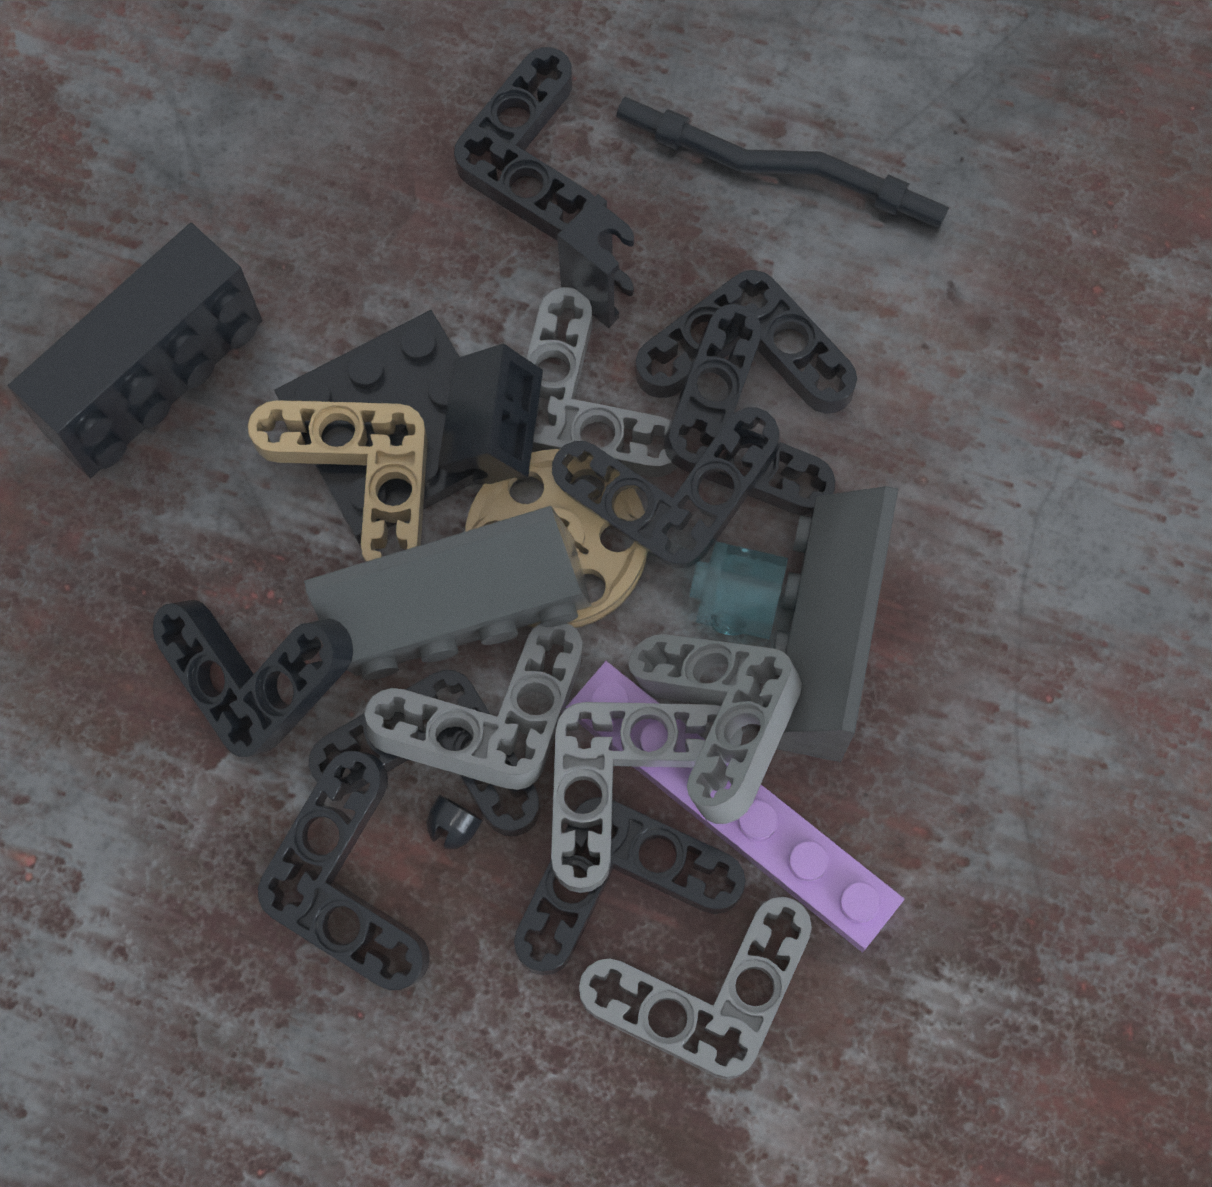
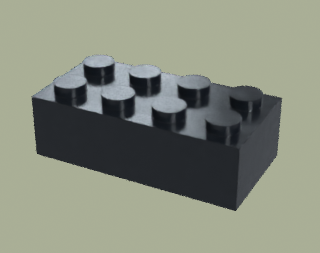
M190 222L7 386L41 432L91 479L100 469H107L117 463L124 455L127 445L145 428H152L158 425L169 413L171 405L189 388H196L203 384L212 374L215 364L229 351L238 349L248 343L263 320L242 268Z

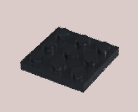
M432 310L274 389L278 400L391 403L407 405L418 411L424 421L428 440L423 510L473 484L475 468L467 469L464 472L448 473L438 467L454 360L459 358V355ZM310 420L304 422L307 433L301 432L305 445H310L312 443L309 434ZM333 421L324 428L321 436L322 441L329 446H343L353 438L355 427L348 421ZM365 422L364 425L367 433L366 446L370 447L373 445L371 434L375 433L372 423ZM399 424L396 425L394 434L387 436H389L392 446H401L404 436L410 434H408L406 425ZM314 464L358 544H360L367 465ZM390 479L379 488L378 499L385 505H401L410 497L412 486L403 479ZM385 521L387 528L397 524Z

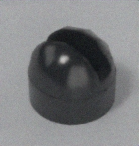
M439 794L426 820L427 832L430 839L434 842L441 836L444 830L448 831L444 848L458 849L472 839L483 820L461 805Z

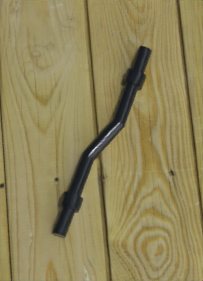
M626 96L622 99L617 110L616 117L655 134L656 142L674 150L682 146L741 173L818 175L875 200L874 207L894 216L900 211L939 229L950 208L909 190L910 183L889 174L886 179H883L821 151L748 150L690 125V119L670 109L662 113Z

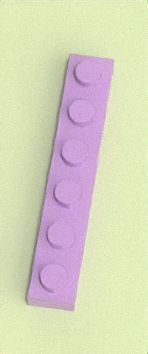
M605 661L566 706V709L573 704L582 702H658ZM611 718L613 732L596 731L593 729L592 720H580V725L595 737H612V751H623L620 739L623 718ZM653 719L639 721L632 728L630 734L634 745L640 750L647 752L656 751L663 747L668 737L667 730L663 724ZM676 720L678 739L675 752H686V739L705 740L699 734L685 733L686 724L681 720ZM632 766L862 953L905 900L762 785H760L752 805L743 816L727 824H714L703 817L688 795L687 783L693 768ZM729 780L724 789L730 788L731 783L729 782ZM713 790L710 796L714 798L717 791Z

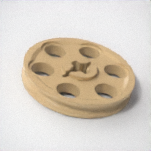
M560 449L532 452L529 477H534L543 484L544 491L541 497L530 504L516 502L510 496V488L518 480L517 478L493 484H484L471 505L465 531L552 506L573 536L583 575L593 574L599 577L605 584L603 596L598 601L591 603V607L577 610L578 617L568 622L574 628L583 627L604 618L629 597L643 573L648 551L636 542L630 548L621 552H613L606 549L601 543L600 538L604 529L610 526V524L569 497L554 480L552 462ZM590 456L582 463L573 459L567 467L573 474L570 484L581 476L591 475L601 480L606 488L620 474L613 471L609 482H606L596 475L590 467L591 460L593 459ZM634 488L623 490L616 497L614 511L618 518L624 521H634L645 514L641 500ZM602 495L593 502L600 504ZM537 622V623L530 624V625H527V626H530V627H533V628H534V627H536L537 625H539L541 622Z

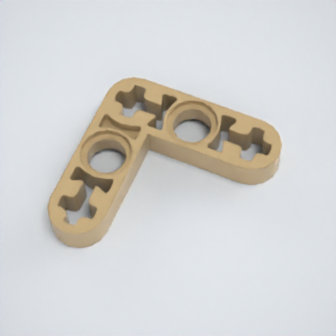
M276 400L260 405L251 414L248 422L249 436L259 455L268 461L277 463L367 465L361 549L365 562L382 557L381 552L375 551V549H382L387 545L388 528L385 521L397 523L396 535L400 548L406 550L421 545L428 440L424 421L418 411L407 405L391 403ZM307 420H310L309 434L312 441L310 445H305L301 432L307 433L304 424ZM276 421H284L288 431L291 432L282 433L280 442L272 443L268 434L264 431H272L275 428ZM333 421H348L355 427L353 438L343 446H329L322 441L321 436L324 428ZM365 422L372 423L375 433L371 434L373 445L370 447L366 446L367 433L364 425ZM396 425H406L410 435L404 436L401 446H392L387 435L394 434ZM399 478L410 483L412 486L411 495L401 505H385L378 499L379 488L384 482Z

